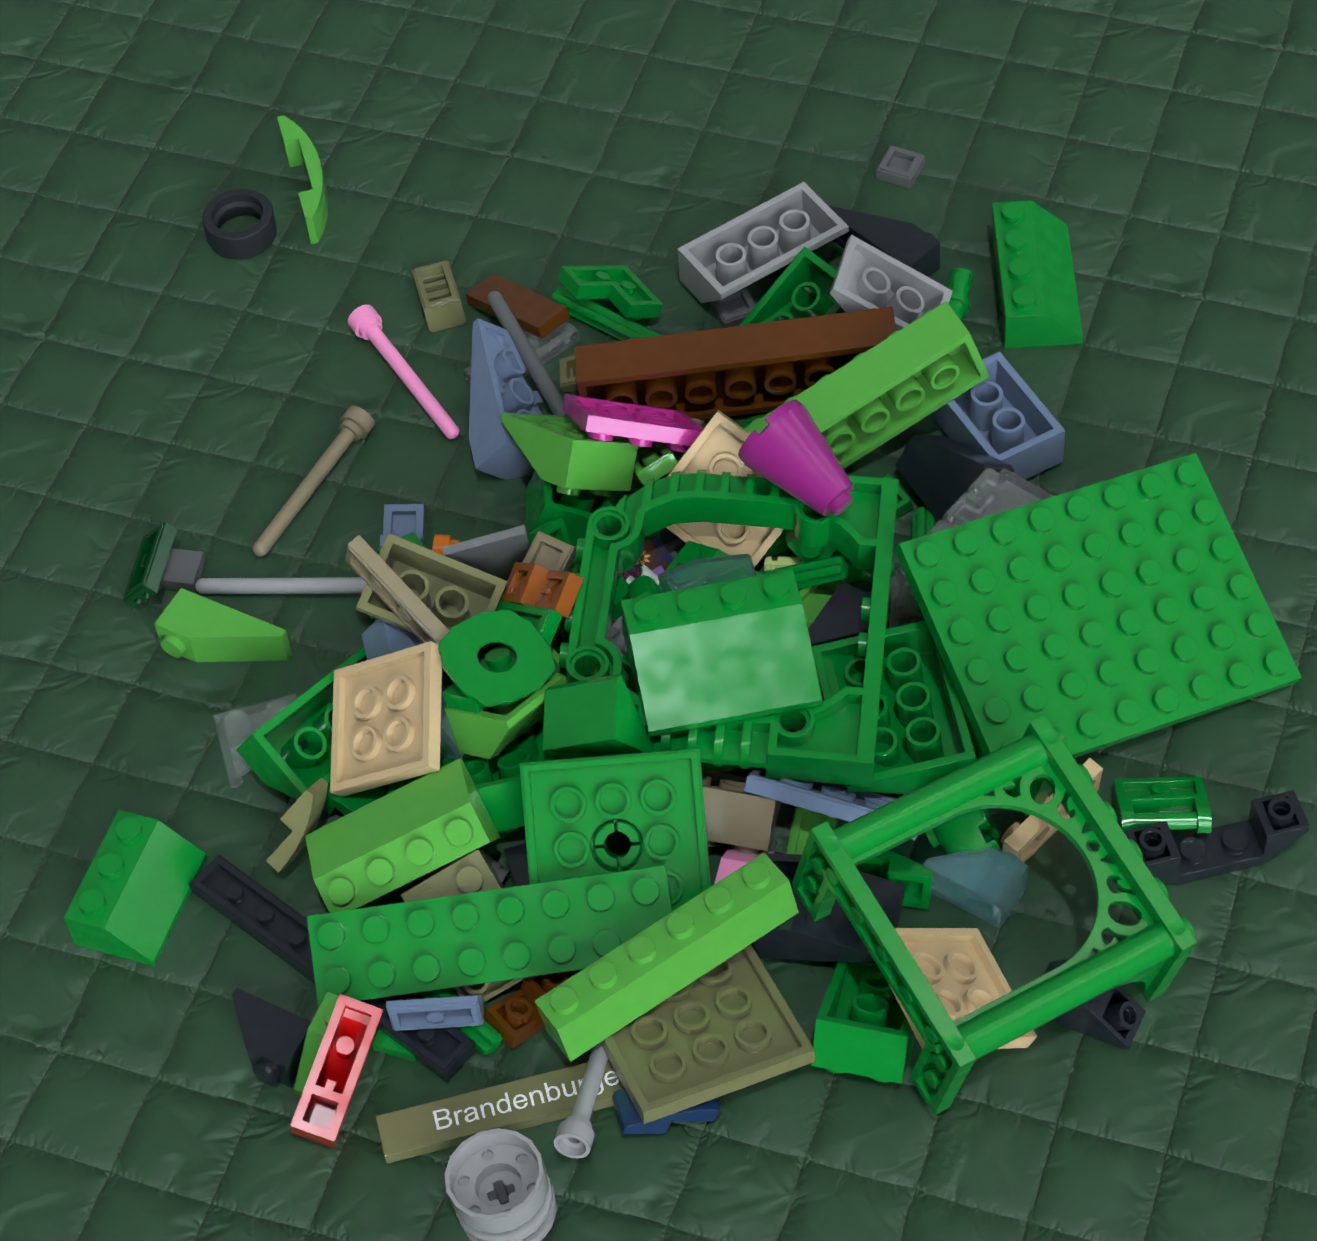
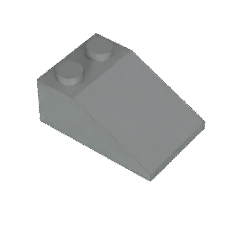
M851 235L842 255L830 294L845 312L893 307L896 331L920 318L926 311L936 308L945 301L949 304L953 291Z

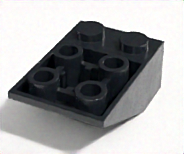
M765 853L788 878L791 885L802 855ZM859 871L893 927L898 928L906 890L905 885ZM792 885L791 888L799 913L753 942L759 958L876 964L837 900H835L830 915L814 922Z

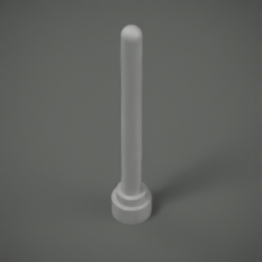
M361 577L201 578L197 580L195 589L200 594L362 595L366 582Z
M600 1043L592 1048L572 1115L559 1124L554 1138L556 1150L570 1158L586 1157L590 1153L595 1137L590 1117L608 1061V1057Z

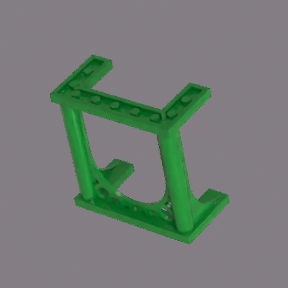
M1046 715L1029 722L1022 738L832 830L827 821L811 828L791 884L814 922L830 915L835 900L838 901L926 1044L910 1074V1078L933 1115L951 1106L975 1060L1115 987L1135 982L1148 1002L1163 995L1198 943L1195 939L1191 923L1186 917L1178 914L1169 900L1166 886L1158 877H1153L1143 862V855L1139 846L1134 840L1127 838L1118 824L1115 810L1107 801L1101 799L1093 787L1090 773L1084 765L1076 762L1068 750L1064 734L1059 728L1052 726ZM1008 789L1013 797L1006 794L1004 790ZM1052 789L1053 798L1050 800V802L1044 804L1050 790ZM1060 804L1063 805L1066 813L1071 817L1070 819L1063 818L1057 810ZM987 808H1002L1023 812L1025 816L1033 815L1049 823L1064 834L1075 845L1088 865L1096 892V914L1091 933L1083 947L1066 963L953 1022L856 866L967 812ZM1086 844L1090 846L1093 852H1090L1086 848ZM1108 879H1112L1115 887L1120 891L1119 893H1113L1107 885ZM1118 904L1128 906L1140 922L1131 926L1119 924L1110 917L1108 908ZM1104 931L1114 936L1112 942L1108 945H1105L1102 940L1101 933ZM1116 937H1117V938H1121V939H1123V940H1121L1120 942H1118L1117 939H1116ZM1091 951H1093L1094 953H1096L1095 955H1093V956H1091V957L1089 956V954L1091 953Z

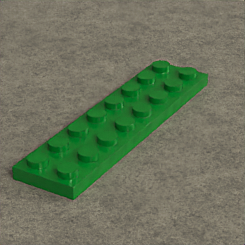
M664 865L307 916L318 1007L321 1005L327 992L336 995L342 994L361 1001L582 970L673 911L667 867Z

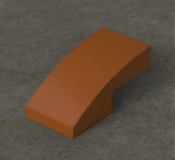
M515 562L500 600L552 609L563 615L562 618H569L584 578L568 571L548 570L536 563Z

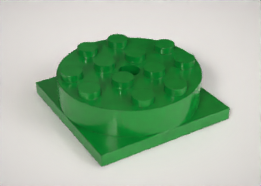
M700 748L630 754L610 753L593 757L519 763L529 885L666 865L673 911L711 887ZM616 830L626 834L630 842H632L630 851L623 855L612 853L606 844L609 834Z

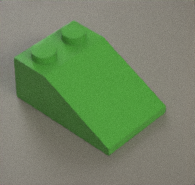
M502 412V423L542 480L557 485V492L567 495H580L581 489L589 490L588 492L594 495L611 497L613 496V491L631 490L638 446L628 443V439L614 435L612 441H600L589 438V432L580 430V426L573 423V419L568 416Z

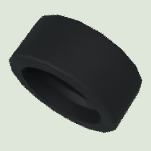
M241 188L223 192L214 197L207 204L203 212V226L207 242L214 252L226 258L243 259L262 253L273 243L277 234L272 204L265 195L256 190ZM249 215L260 219L257 224L245 231L227 232L219 229L223 223L236 216Z

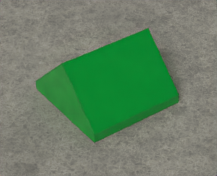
M621 674L549 686L545 690L542 751L560 759L593 757L610 753L630 754L655 751Z

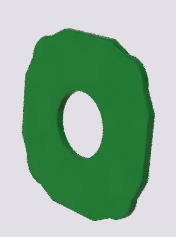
M507 609L486 611L453 626L439 643L438 650L441 655L442 668L463 695L485 707L512 704L542 689L555 671V663L552 658L551 647L530 621ZM489 643H502L514 651L516 663L508 671L500 673L491 672L481 666L477 654L483 646Z

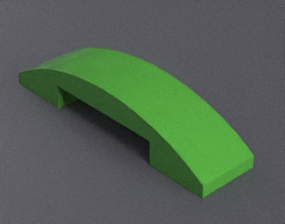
M285 115L278 116L279 129L289 168L304 165L311 190L298 192L310 243L315 244L319 242L324 232L328 216V196L321 162L307 134Z

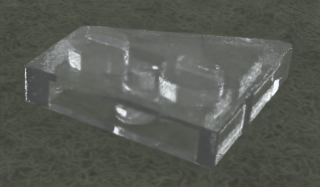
M296 694L214 715L231 789L244 783L242 776L252 770L236 749L252 733L296 700Z

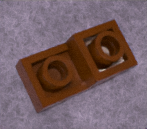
M568 971L523 978L520 990L485 1009L484 1020L502 1035L503 1041L512 1050L545 1029L534 1001L574 975Z

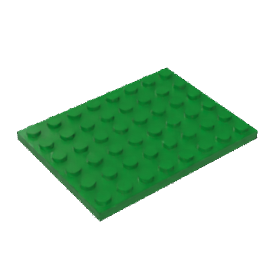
M1196 453L899 543L895 548V553L984 756L1022 738L1029 722L1043 715H1046L1053 727H1057L1062 731L1067 740L1068 750L1076 758L1296 684L1302 678Z

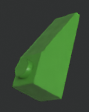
M180 588L154 623L162 649L176 658L182 656L194 662L288 661L292 656L285 629L183 588Z

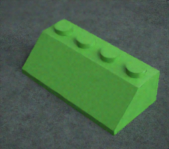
M459 758L441 767L440 771L429 773L305 835L313 880L329 913L357 909L500 838V835L462 758Z

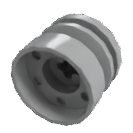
M496 1128L478 1132L466 1139L450 1156L444 1174L446 1192L469 1241H542L553 1226L557 1204L555 1191L547 1175L544 1161L532 1140L517 1131ZM505 1201H510L506 1204L501 1205V1203Z

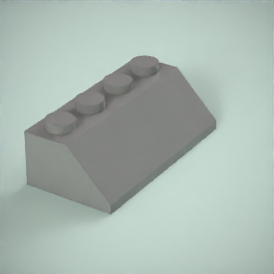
M802 182L677 248L680 281L701 303L722 300L791 263L804 246L813 251L849 232V227L805 182Z

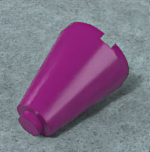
M791 400L777 408L764 419L768 425L760 434L754 430L748 436L739 450L738 457L745 466L819 514L826 516L833 513L837 516L852 503L853 497L850 494L854 486L807 407L797 400Z

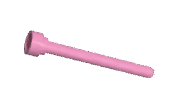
M362 305L356 308L348 318V325L357 337L372 342L448 439L457 438L459 435L458 426L383 333L381 316L371 305Z

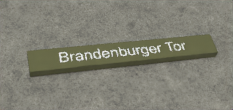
M609 1058L593 1111L614 1106L612 1099L614 1091L624 1088ZM588 1062L378 1115L376 1120L386 1163L458 1146L481 1131L496 1128L517 1131L567 1118L572 1115Z

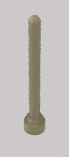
M350 406L340 418L339 434L254 543L253 552L255 555L262 557L269 552L350 444L357 442L359 439L366 438L375 426V422L368 412L358 406Z

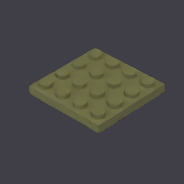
M751 944L600 1042L644 1124L815 1062L813 1046Z

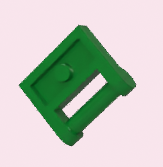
M1202 776L1114 779L1113 795L1119 818V826L1123 831L1167 821L1170 830L1196 829L1197 834L1211 833V809Z

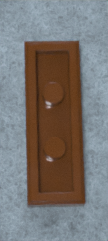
M494 273L466 293L469 305L497 317L487 301V296L493 290L499 291L522 330L541 339L570 318L566 306Z

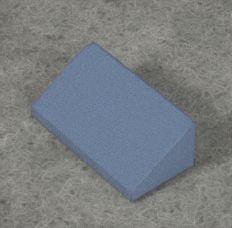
M483 995L386 1001L387 1012L392 1028L395 1031L480 1026L484 1024Z

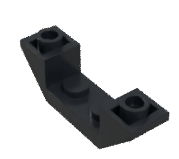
M1292 790L1252 800L1248 820L1212 828L1211 833L1197 834V832L1173 837L1167 821L1124 830L1123 832L1128 839H1132L1137 843L1143 855V862L1153 877H1158L1160 880L1174 885H1182L1263 865L1306 834L1310 829V825L1295 791Z

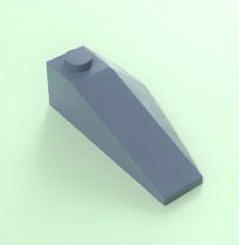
M477 318L473 322L469 413V442L475 469L504 480L533 475L535 469L502 423L501 416L502 412L542 415L538 406L543 401L538 391H532L523 377L527 368L508 330Z

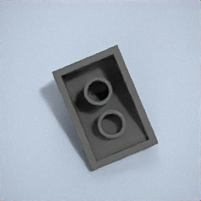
M521 525L442 547L444 556L508 581L515 562H523L530 546L525 526Z

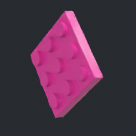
M565 394L563 411L573 419V423L580 426V430L589 432L588 437L595 440L612 441L614 435L628 438V443L637 446L652 447L653 441L667 443V448L670 450L686 452L703 430L701 426L679 410Z

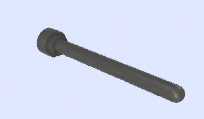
M496 290L489 292L487 296L488 303L502 327L508 330L527 370L552 413L557 416L570 417L563 411V398L502 294Z

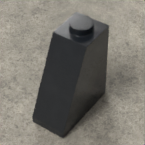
M914 435L906 444L902 455L895 464L943 529L983 518L1015 471L1010 464L943 435Z

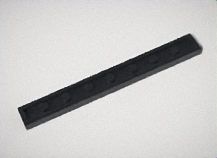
M218 855L188 884L192 893L315 983L307 918L221 855ZM411 994L361 1000V1002L383 1009L377 1030H381L413 1054L418 1061L446 1082L477 1050L475 1041L456 1027L393 1030L386 1008V1001L416 999Z

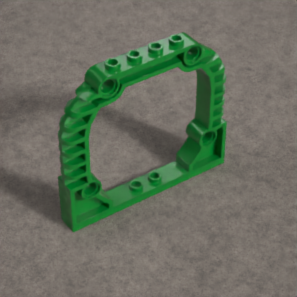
M697 470V473L681 474V471L672 472L670 477L657 481L653 478L646 481L644 487L634 492L628 498L627 494L623 496L616 504V507L608 506L595 510L589 517L585 538H578L576 546V563H581L580 572L573 573L584 579L576 597L575 606L572 607L569 618H565V632L570 633L569 643L561 642L559 668H566L567 683L621 674L623 678L621 654L616 646L609 641L618 576L632 569L640 561L644 550L645 537L673 524L693 522L793 530L798 542L806 547L821 548L829 544L847 557L857 569L874 570L871 597H863L861 622L869 623L868 633L859 632L857 658H866L863 688L845 686L835 695L823 701L822 705L656 735L649 737L655 751L700 748L701 762L713 763V766L723 767V764L736 765L742 769H749V767L766 768L767 778H787L799 781L872 787L899 479L847 475L854 486L850 494L853 497V501L837 516L833 513L826 516L819 514L767 479L756 478V474H747V477L731 476V472H722V475L706 474V470ZM627 688L648 734L639 696ZM788 729H795V730H799V731H797V732H789V731H786V730H788Z

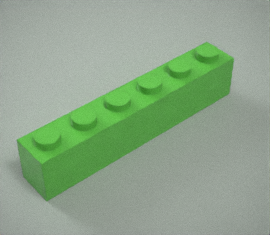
M765 853L754 858L536 999L534 1002L548 1034L569 1061H573L799 913L790 882Z

